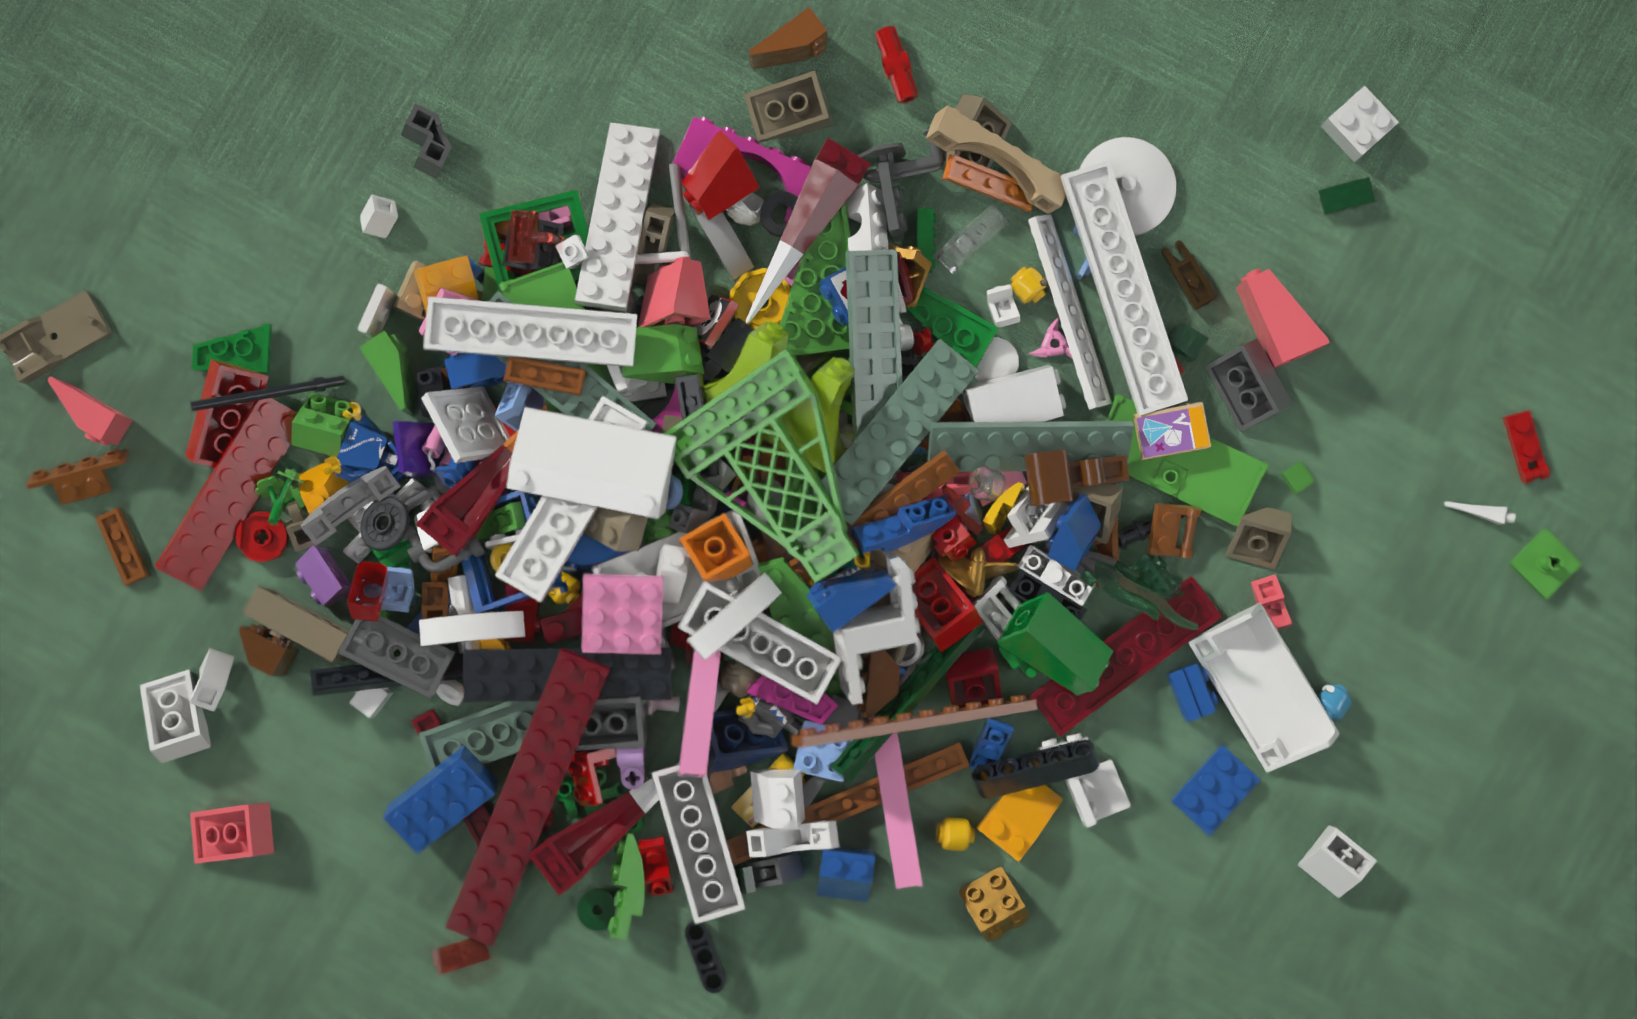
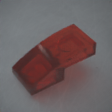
M944 484L941 488L943 495L956 513L955 516L968 530L978 535L983 527L965 513L972 504Z
M471 938L431 950L438 975L491 959L487 945Z

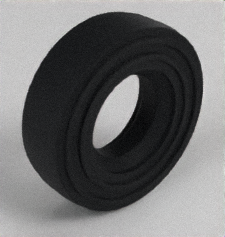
M781 191L773 193L765 199L761 206L760 219L768 233L776 237H782L787 223L780 224L776 222L773 218V211L780 205L788 206L793 211L798 200L796 195Z

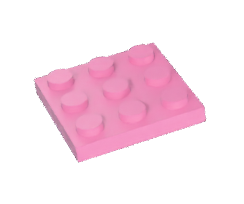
M584 574L582 652L661 654L663 576Z

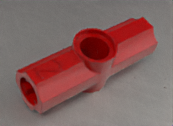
M895 26L881 28L875 32V39L882 55L881 61L885 75L891 81L898 104L911 102L918 98V91L911 74L912 68L908 54L905 50L903 51Z

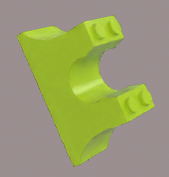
M768 321L752 331L731 372L726 376L714 378L704 386L707 403L787 348L789 333L784 331L781 325ZM835 357L819 369L810 380L818 392L833 466L846 451L840 436L839 414L843 397L856 371L855 368L850 366L848 361ZM810 399L805 400L782 416L783 424L799 447L805 446L819 436ZM771 424L766 427L767 429L774 430ZM763 432V439L774 445L776 435ZM780 439L779 448L786 452H789L784 443L782 442V440ZM817 442L808 448L804 455L810 465L827 474L821 444Z

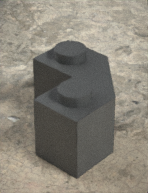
M415 103L404 125L401 136L423 146L414 164V168L437 178L451 149L448 138L446 139L439 115Z

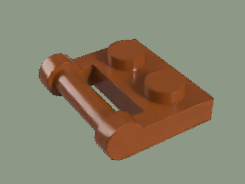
M1155 503L1147 552L1152 555L1192 558L1194 551L1192 549V542L1197 517H1200L1201 508L1188 505ZM1181 515H1187L1182 545L1176 546Z

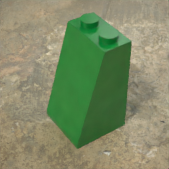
M1048 592L1019 604L997 642L1002 648L1076 695L1092 692L1097 688L1100 682L1099 678L1108 667V660L1113 652Z

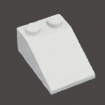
M190 670L140 685L150 751L161 763L211 747L203 709L189 702L195 688Z

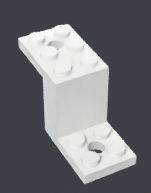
M896 554L885 555L887 574L897 585L889 591L891 604L866 608L833 633L836 655L842 658L838 665L840 688L852 705L863 703L861 693H865L864 681L859 677V669H862L860 653L917 643L916 633L920 632L918 619L914 615V609L917 608L916 596L912 593L911 584L915 582L914 573L906 565L905 561H902Z

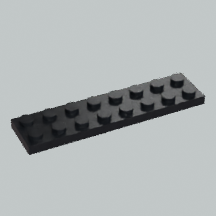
M661 648V654L582 652V649H566L610 667L598 698L641 696V700H672V648ZM561 649L463 650V702L540 701Z

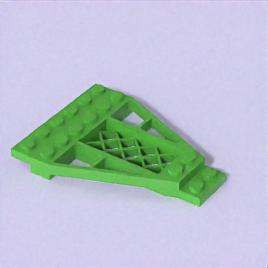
M789 348L776 355L664 433L665 435L677 437L674 460L687 479L693 480L786 547L790 554L802 562L815 583L860 554L845 532L847 531V525L818 392ZM810 399L819 436L805 446L799 447L783 424L782 416L805 400ZM771 424L774 430L767 429L766 427ZM763 432L776 435L773 449L761 446ZM758 433L756 445L745 443L746 440ZM780 439L789 452L779 450ZM817 442L821 444L831 493L828 492L804 455L805 451ZM742 447L755 449L753 463L741 460ZM760 451L773 453L770 467L758 464ZM724 455L744 483V487L730 496L700 476L702 470ZM777 455L790 457L788 471L775 468ZM795 461L803 474L793 472ZM746 466L752 467L751 474L746 468ZM757 469L769 471L767 484L755 481ZM774 472L787 475L785 489L772 486ZM792 476L805 479L803 493L790 490ZM809 483L818 496L807 494ZM760 488L766 489L765 495ZM748 490L771 526L737 503L734 498ZM771 491L784 493L782 506L770 504ZM789 495L802 497L799 510L786 508ZM806 498L819 501L817 514L804 512ZM825 505L828 512L822 515L823 506ZM775 510L781 511V512H780V518H779V516L777 515V513L775 512ZM785 513L798 515L796 528L784 525ZM803 516L816 519L801 529Z

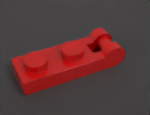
M1530 410L1503 417L1522 483H1532L1533 479L1540 478V480L1549 478L1550 470L1545 463ZM1533 461L1535 469L1530 470L1527 463Z

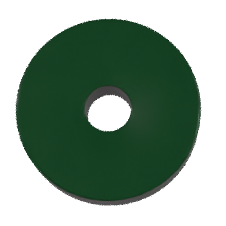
M600 888L586 892L577 905V916L582 925L593 931L607 929L610 919L614 917L616 906H614L615 896L611 892ZM595 905L602 907L601 914L594 912L593 908Z

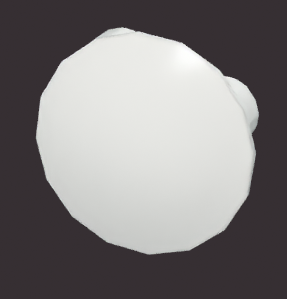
M994 337L977 367L979 370L975 376L977 381L982 382L1016 373L1019 366V358L1015 347L1007 340Z

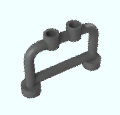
M437 477L434 479L435 485L408 499L404 504L408 512H410V510L432 497L435 501L438 500L451 487H446L440 478ZM410 519L408 530L402 539L404 542L409 540L412 548L408 549V553L414 563L420 561L426 570L434 573L445 571L473 554L476 558L486 554L483 545L476 536L471 539L458 557L451 555L440 562H432L428 552L424 551L418 532Z

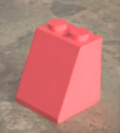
M679 257L674 263L658 268V271L648 275L638 323L639 327L673 324L694 327L710 319L700 261L691 260L690 257Z

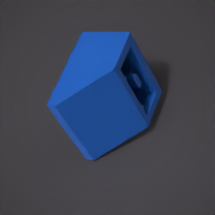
M1083 493L1080 494L1076 501H1070L1065 511L1067 515L1062 513L1055 527L1058 528V532H1054L1048 542L1051 549L1047 557L1073 571L1076 570L1094 543L1101 527V523L1087 495Z

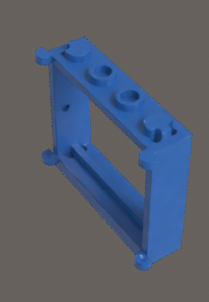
M517 490L502 496L493 510L522 500L528 521L541 500V496ZM473 554L462 561L475 614L503 612V608L533 598L521 592L496 601L484 555L476 558ZM561 571L548 592L559 588L561 593L568 591L567 583L562 582Z

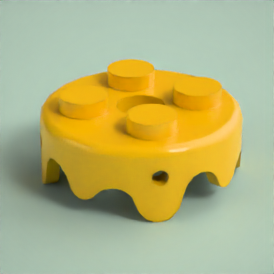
M761 268L743 274L735 286L732 287L730 300L739 305L733 315L735 320L739 317L746 323L768 268ZM783 280L768 298V306L760 309L750 323H747L753 330L766 321L775 322L780 325L791 290L786 280Z

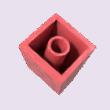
M1260 268L1247 273L1241 279L1242 283L1236 287V290L1257 338L1274 369L1318 351L1330 343L1325 334L1270 269L1261 272Z

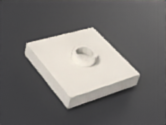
M377 284L358 326V330L371 339L381 333L397 296L388 287Z

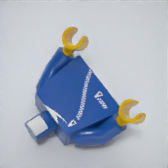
M349 403L348 406L353 409V414L345 410L343 411V416L346 419L354 418L355 421L350 422L338 456H330L324 460L331 467H324L323 472L326 475L335 472L337 477L351 483L376 469L382 468V466L394 470L398 467L397 455L388 452V439L384 432L364 413H361V407L358 403Z

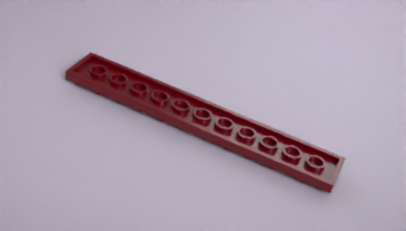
M564 648L561 649L445 928L493 947L530 860L528 854L536 846L610 667Z

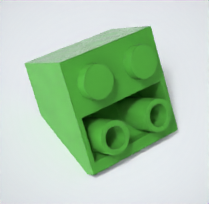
M311 392L292 421V445L337 457L350 422L355 421L354 418L346 419L343 416V411L345 410L353 414V409L348 406L349 402Z

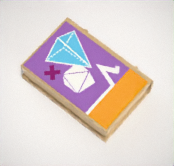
M1202 402L1186 403L1185 405L1164 408L1141 416L1138 413L1133 414L1141 461L1209 449L1211 447Z

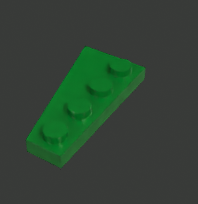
M924 286L916 307L912 309L906 308L938 340L941 339L975 368L978 367L999 330V327Z

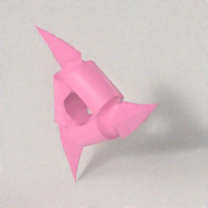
M1059 317L1046 330L1048 333L1044 337L1041 345L1042 348L1027 354L1047 358V356L1064 355L1065 353L1072 358L1066 338L1058 331ZM1052 340H1057L1059 342V347H1051L1050 342Z

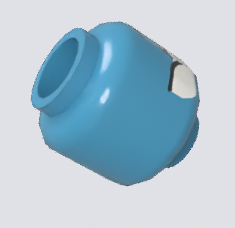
M1340 684L1325 685L1317 695L1329 717L1334 722L1340 721L1352 705L1351 698L1348 695L1349 691Z

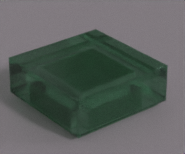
M281 455L270 475L275 476L277 479H283L284 483H286L288 477L278 474V471L284 473L286 468L289 470L295 469L300 474L304 466L286 455Z

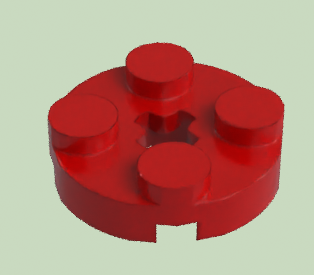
M260 511L250 514L237 528V546L252 561L270 562L280 558L284 554L289 542V534L284 520L279 519L277 525H271L268 523L269 512ZM262 530H266V534L269 535L268 540H265L264 544H261V540L256 538L257 534L262 533Z

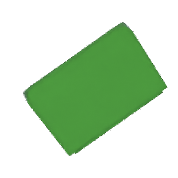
M1301 460L1279 474L1293 495L1298 494L1315 481Z

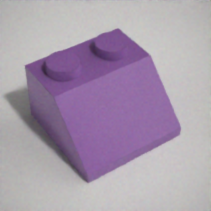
M314 545L295 563L299 569L296 572L298 577L304 584H309L313 590L310 594L318 605L322 604V606L329 607L350 593L351 584L327 548Z

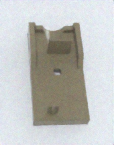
M84 290L41 316L27 319L1 334L0 348L11 360L18 382L27 384L111 336L113 333L90 292ZM56 333L58 337L56 340H53L52 335Z

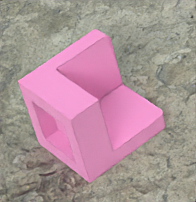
M568 206L538 213L541 220L564 224L563 229L573 226Z

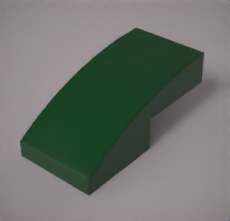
M1370 177L1318 191L1324 215L1376 202Z

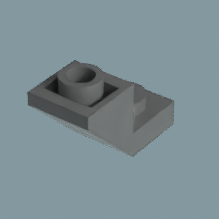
M697 484L691 506L679 503L674 508L669 527L686 534L692 532L715 514L719 499Z

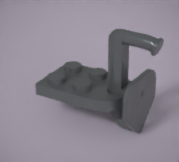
M930 127L923 132V135L927 136ZM930 141L928 142L931 156L895 163L894 160L907 155L902 143L876 146L857 155L867 162L878 163V168L867 170L863 179L874 183H881L888 227L895 241L905 239L904 232L908 231L906 218L899 209V207H903L902 195L899 192L898 186L895 187L894 180L936 172L942 168V150Z

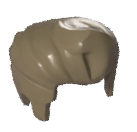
M728 660L720 671L718 683L723 690L730 691L737 697L742 698L749 695L747 691L762 674L737 660Z

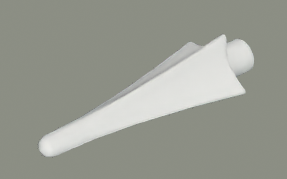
M1449 501L1444 503L1445 507L1472 514L1500 526L1505 522L1514 523L1516 518L1515 513L1507 512L1508 507L1469 505Z

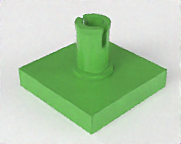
M1544 528L1508 565L1543 600H1547L1582 563L1547 528Z

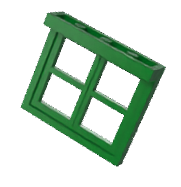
M577 189L479 213L498 290L501 294L503 292H501L499 284L509 281L506 266H502L504 250H501L495 224L509 221L511 215L527 216L530 219L537 220L536 214L568 206L575 233L563 235L561 242L574 235H579L584 247H586L588 228ZM581 267L579 269H570L575 284L579 282Z

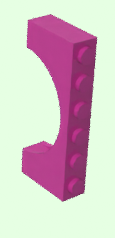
M693 117L673 161V164L679 163L681 181L686 177L715 134L721 130L739 148L744 158L757 160L770 167L783 182L786 192L799 197L811 169L810 166L805 165L806 162L796 156H792V158L782 155L783 152L772 146H769V149L765 148L752 137L742 138L737 135L735 130L729 127L721 129L714 126L715 123L708 118L701 117L698 119ZM789 207L787 209V214L784 219V224L788 223L789 218L792 214V210Z

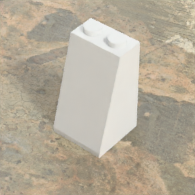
M1050 365L967 385L962 391L971 422H1044L1064 416L1063 409L1066 408L1064 396L1059 394L1057 385L1060 384L1059 373L1057 369L1053 370V366Z

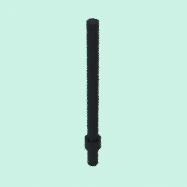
M344 375L330 378L321 376L312 378V381L191 401L190 407L191 411L194 412L309 391L318 393L326 391V388L343 386L346 383Z

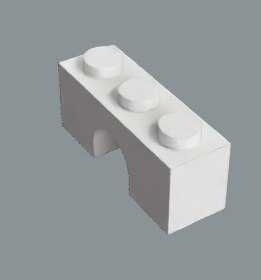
M866 183L856 188L846 201L847 217L862 224L860 230L854 236L848 238L849 251L888 250L887 219L883 193L881 189Z

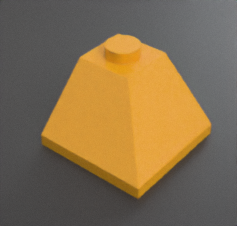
M327 462L301 473L299 479L305 481L304 484L298 483L301 497L309 515L329 497L350 484V482L337 477L335 472L326 475L323 472V468L326 466L331 467Z

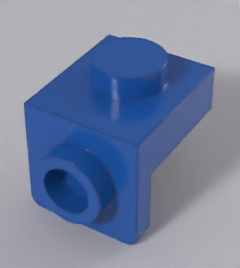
M452 458L448 466L437 467L435 473L446 487H453L476 468L477 461L455 463Z

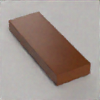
M508 356L504 382L581 397L586 370Z
M117 507L95 517L124 586L128 587L150 577V573L122 509Z

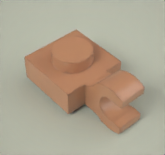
M747 766L708 773L707 770L706 773L712 794L733 786L734 781L732 777L746 773Z

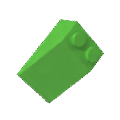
M677 324L636 327L633 367L621 366L623 378L676 384V377L695 374L703 375L704 370L697 327Z
M384 330L359 348L399 409L407 415L413 416L415 408L409 358L405 354L408 349L395 334L390 335Z

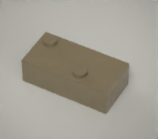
M256 587L242 612L244 615L270 628V634L282 640L287 637L317 653L321 658L330 663L345 662L346 657L338 652L350 630L272 588Z

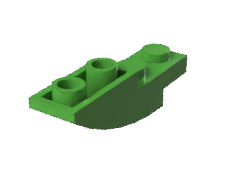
M625 834L615 844L617 856L609 873V877L612 879L611 885L620 886V890L616 892L614 897L615 914L609 922L610 938L626 941L632 916L642 917L645 891L642 859L633 834Z

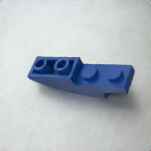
M939 496L899 508L898 514L855 527L852 529L851 536L863 554L877 549L887 553L932 533L953 519L956 513L945 497Z

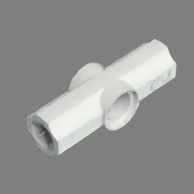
M466 576L448 578L452 603L449 607V616L475 614ZM481 640L457 642L459 654L463 653V650L482 649Z

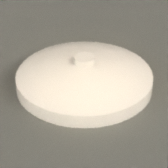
M1115 138L1098 145L1087 155L1080 169L1110 160L1134 236L1143 235L1153 230L1168 215L1175 200L1176 179L1170 162L1154 145L1137 138Z

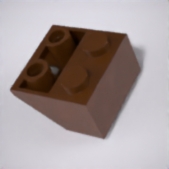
M261 624L241 625L239 634L248 664L271 677L286 676L299 651L298 648L293 646L294 641L286 637L282 640L271 635V629Z

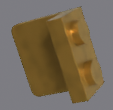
M888 244V250L900 251L910 271L914 300L905 302V307L912 309L917 305L932 263L921 254V250L915 247L908 246L907 249H903L894 244Z
M1001 867L990 871L959 890L961 899L987 943L1001 939L1007 931L1023 926L1031 918L1026 906Z

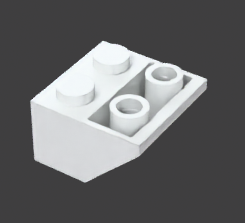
M1328 826L1302 858L1298 866L1333 895L1340 898L1362 881L1377 860L1339 829Z

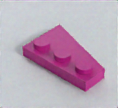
M761 675L747 691L751 695L821 725L838 707L824 692L818 703L815 704L764 675Z

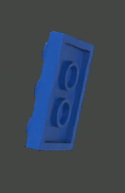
M1220 745L1170 801L1206 835L1210 836L1259 783L1260 779L1224 745Z

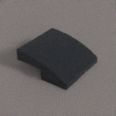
M511 215L502 266L536 272L557 264L559 252L556 245L561 243L564 224Z

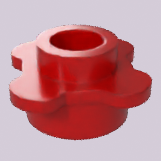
M924 328L922 332H913L914 343L912 350L917 355L929 352L934 346L932 344L931 331L928 328Z

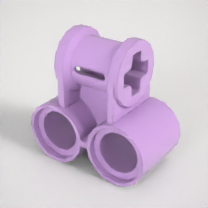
M645 747L617 749V763L621 771V781L628 789H637L644 782ZM630 772H635L636 777H632Z

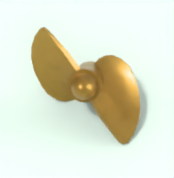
M980 547L973 550L969 559L962 557L953 562L947 555L942 558L938 553V561L942 568L954 580L964 586V593L970 594L972 597L983 595L985 580L1013 572L1018 567L1016 563H987L985 553Z

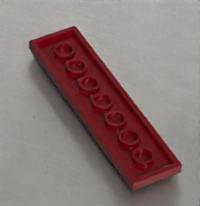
M1189 576L1103 640L1113 652L1108 660L1109 665L1102 672L1099 678V685L1094 691L1076 695L1053 679H1050L1031 693L1029 697L1030 699H1036L1037 708L1058 737H1061L1220 619L1222 615L1193 576Z

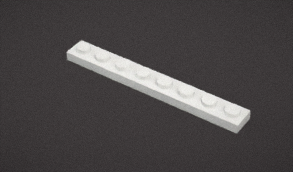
M1051 214L1034 216L1028 219L1031 233L1039 252L1046 280L1050 286L1054 305L1058 311L1069 351L1076 367L1077 376L1084 392L1085 401L1089 410L1110 405L1112 402Z

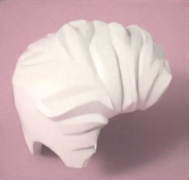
M751 193L726 209L728 216L739 224L751 226L752 224L759 223L760 210L764 200Z

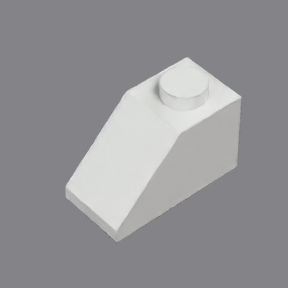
M665 544L659 550L656 576H663V602L679 604L689 563V555L684 547Z

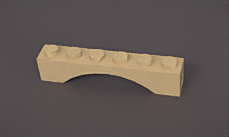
M947 105L935 114L926 140L946 152L955 150L971 151L994 160L1016 180L1023 190L1027 201L1047 214L1062 207L1066 193L1060 173L1052 171L1044 166L1041 161L1033 159L1022 152L1020 148L1007 143L999 135L983 128L980 123L970 120L956 108Z

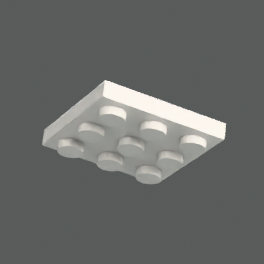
M484 387L427 392L421 398L455 463L486 459L510 438L503 422L494 416L496 409Z

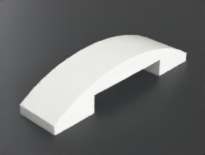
M763 573L743 593L712 620L703 625L687 641L703 660L707 659L758 616L782 592L768 575Z
M523 611L480 613L419 620L421 646L525 637Z

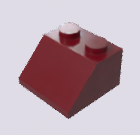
M992 648L961 654L945 673L951 705H958V709L966 708V703L981 702V705L989 704V699L1002 698L999 669Z

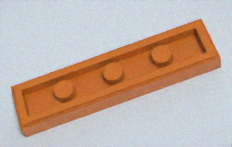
M948 155L942 179L1026 212L1032 210L1033 205L1027 201L1023 190L1013 177L957 155Z

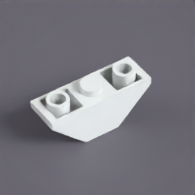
M1030 545L1018 567L1083 606L1096 583L1084 574L1080 578L1072 575L1062 568L1058 562L1047 557L1048 553Z

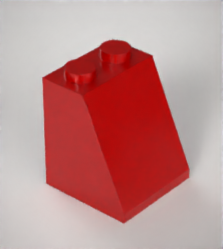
M721 130L715 134L681 182L685 189V192L682 194L687 203L693 206L698 215L703 214L708 220H711L760 188L739 148Z

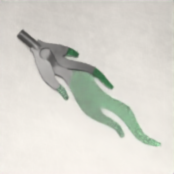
M1050 538L1042 540L1046 543L1045 547L1050 551L1051 547L1048 545ZM1094 545L1090 547L1075 571L1060 564L1067 572L1078 577L1089 586L1093 587L1096 581L1111 597L1148 614L1156 621L1160 614L1155 608L1171 622L1181 627L1198 629V624L1179 616L1161 595L1136 584L1139 579L1137 573L1117 559L1097 553L1098 548Z

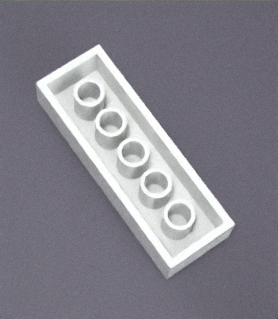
M702 582L677 628L693 635L735 600V598L706 582ZM762 613L718 649L815 704L820 700L842 659Z
M679 764L653 771L652 775L695 924L744 910L745 905L707 773L704 778L684 775L681 777L678 776Z

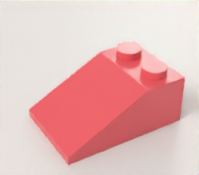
M50 376L48 379L49 384L77 427L86 432L84 437L97 444L101 443L107 446L111 443L118 446L133 419L72 384Z
M269 802L190 813L195 864L274 854Z

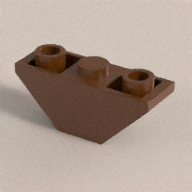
M885 649L861 653V659L864 660V670L860 671L859 677L863 679L865 693H862L863 703L857 704V711H860L861 717L871 718L898 694L900 667Z

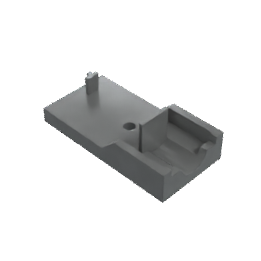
M380 615L378 622L356 619L338 652L340 655L431 700L456 654L441 645L421 646L419 634ZM396 650L401 651V655L399 657L394 656V652Z

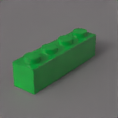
M917 208L916 248L921 250V254L932 263L928 272L932 273L933 269L936 268V259H933V253H936V244H933V238H936V228H933V222H936V213H933V208Z

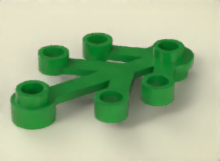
M596 770V773H602L604 776L603 781L598 782V785H602L607 780V774L604 770ZM565 776L561 786L563 784L568 785L569 792L564 794L559 789L556 799L565 803L569 816L568 826H570L573 819L581 820L582 817L579 816L575 804L574 779ZM622 781L616 783L615 786L600 791L602 804L584 805L587 815L605 806L607 803L603 802V800L624 795L625 793H619L617 790L618 785L622 784ZM643 816L638 820V826L631 828L628 831L629 833H637L643 828Z

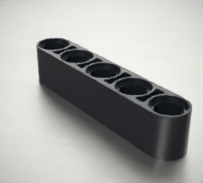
M1083 739L980 765L973 770L972 779L980 797L991 799L1090 774L1098 769L1100 762L1093 743L1090 740Z

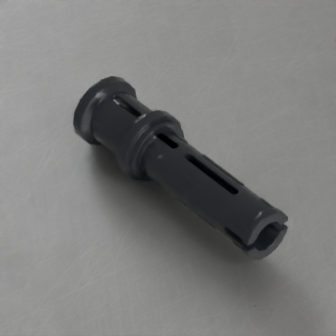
M1181 501L1180 503H1178V504H1176V505H1186V504H1185L1183 501ZM1153 516L1142 521L1135 519L1131 525L1120 530L1118 529L1119 547L1125 550L1128 545L1138 540H1146L1148 534H1150Z

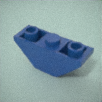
M995 717L986 718L969 760L970 766L968 767L975 769L980 765L999 761L1013 733V725Z

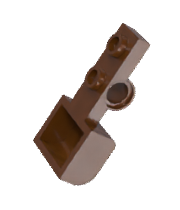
M1067 449L1024 455L1031 506L1074 501L1072 488L1130 480L1126 455L1068 462Z

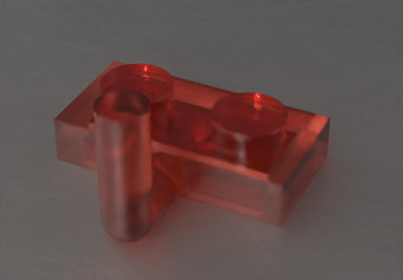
M512 210L508 262L535 263L537 242L557 245L565 241V239L553 233L537 232L539 212Z

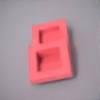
M1276 574L1252 581L1251 586L1256 604L1261 602L1276 629L1280 630L1290 627L1292 621L1283 600L1285 597Z

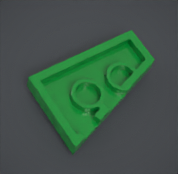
M263 324L261 327L239 331L237 334L194 344L191 370L208 372L212 359L237 365L261 374H269L272 324Z

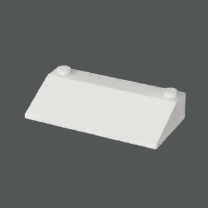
M525 407L510 462L507 488L659 519L666 511L677 437Z
M732 510L725 513L750 553L753 566L731 579L706 583L733 598H737L750 584L760 577L758 560L741 515ZM714 517V518H712V519H709V520L705 521V522L702 523L699 527H701L702 525H704V524L710 522L711 520H713V519H715V518H717V517ZM677 532L639 548V551H630L592 567L594 574L656 576L659 550L665 544L683 547L679 538L686 535V533ZM690 557L679 604L662 602V628L682 620L702 582H705Z
M1261 602L1237 613L1188 642L1266 772L1328 748L1340 735Z

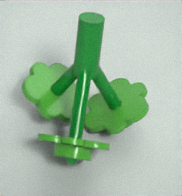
M286 468L284 473L278 471V474L288 477L286 483H284L283 479H277L275 476L261 479L257 482L256 494L261 495L262 498L271 497L274 504L268 519V523L271 525L278 524L283 508L287 509L286 503L296 500L300 511L305 506L300 489L294 488L291 485L293 480L305 483V481L299 479L301 474L297 473L295 469L289 470ZM281 492L279 499H277L276 494Z

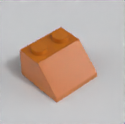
M725 513L679 538L705 582L731 579L753 566L750 553Z

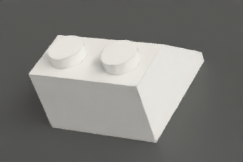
M801 769L751 770L754 821L770 828H798L805 820Z

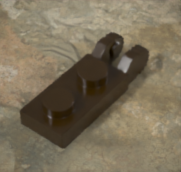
M1178 240L1174 244L1177 252L1183 258L1182 261L1177 263L1167 247L1162 249L1161 253L1191 307L1196 311L1217 299V295L1194 256L1190 255L1183 242Z

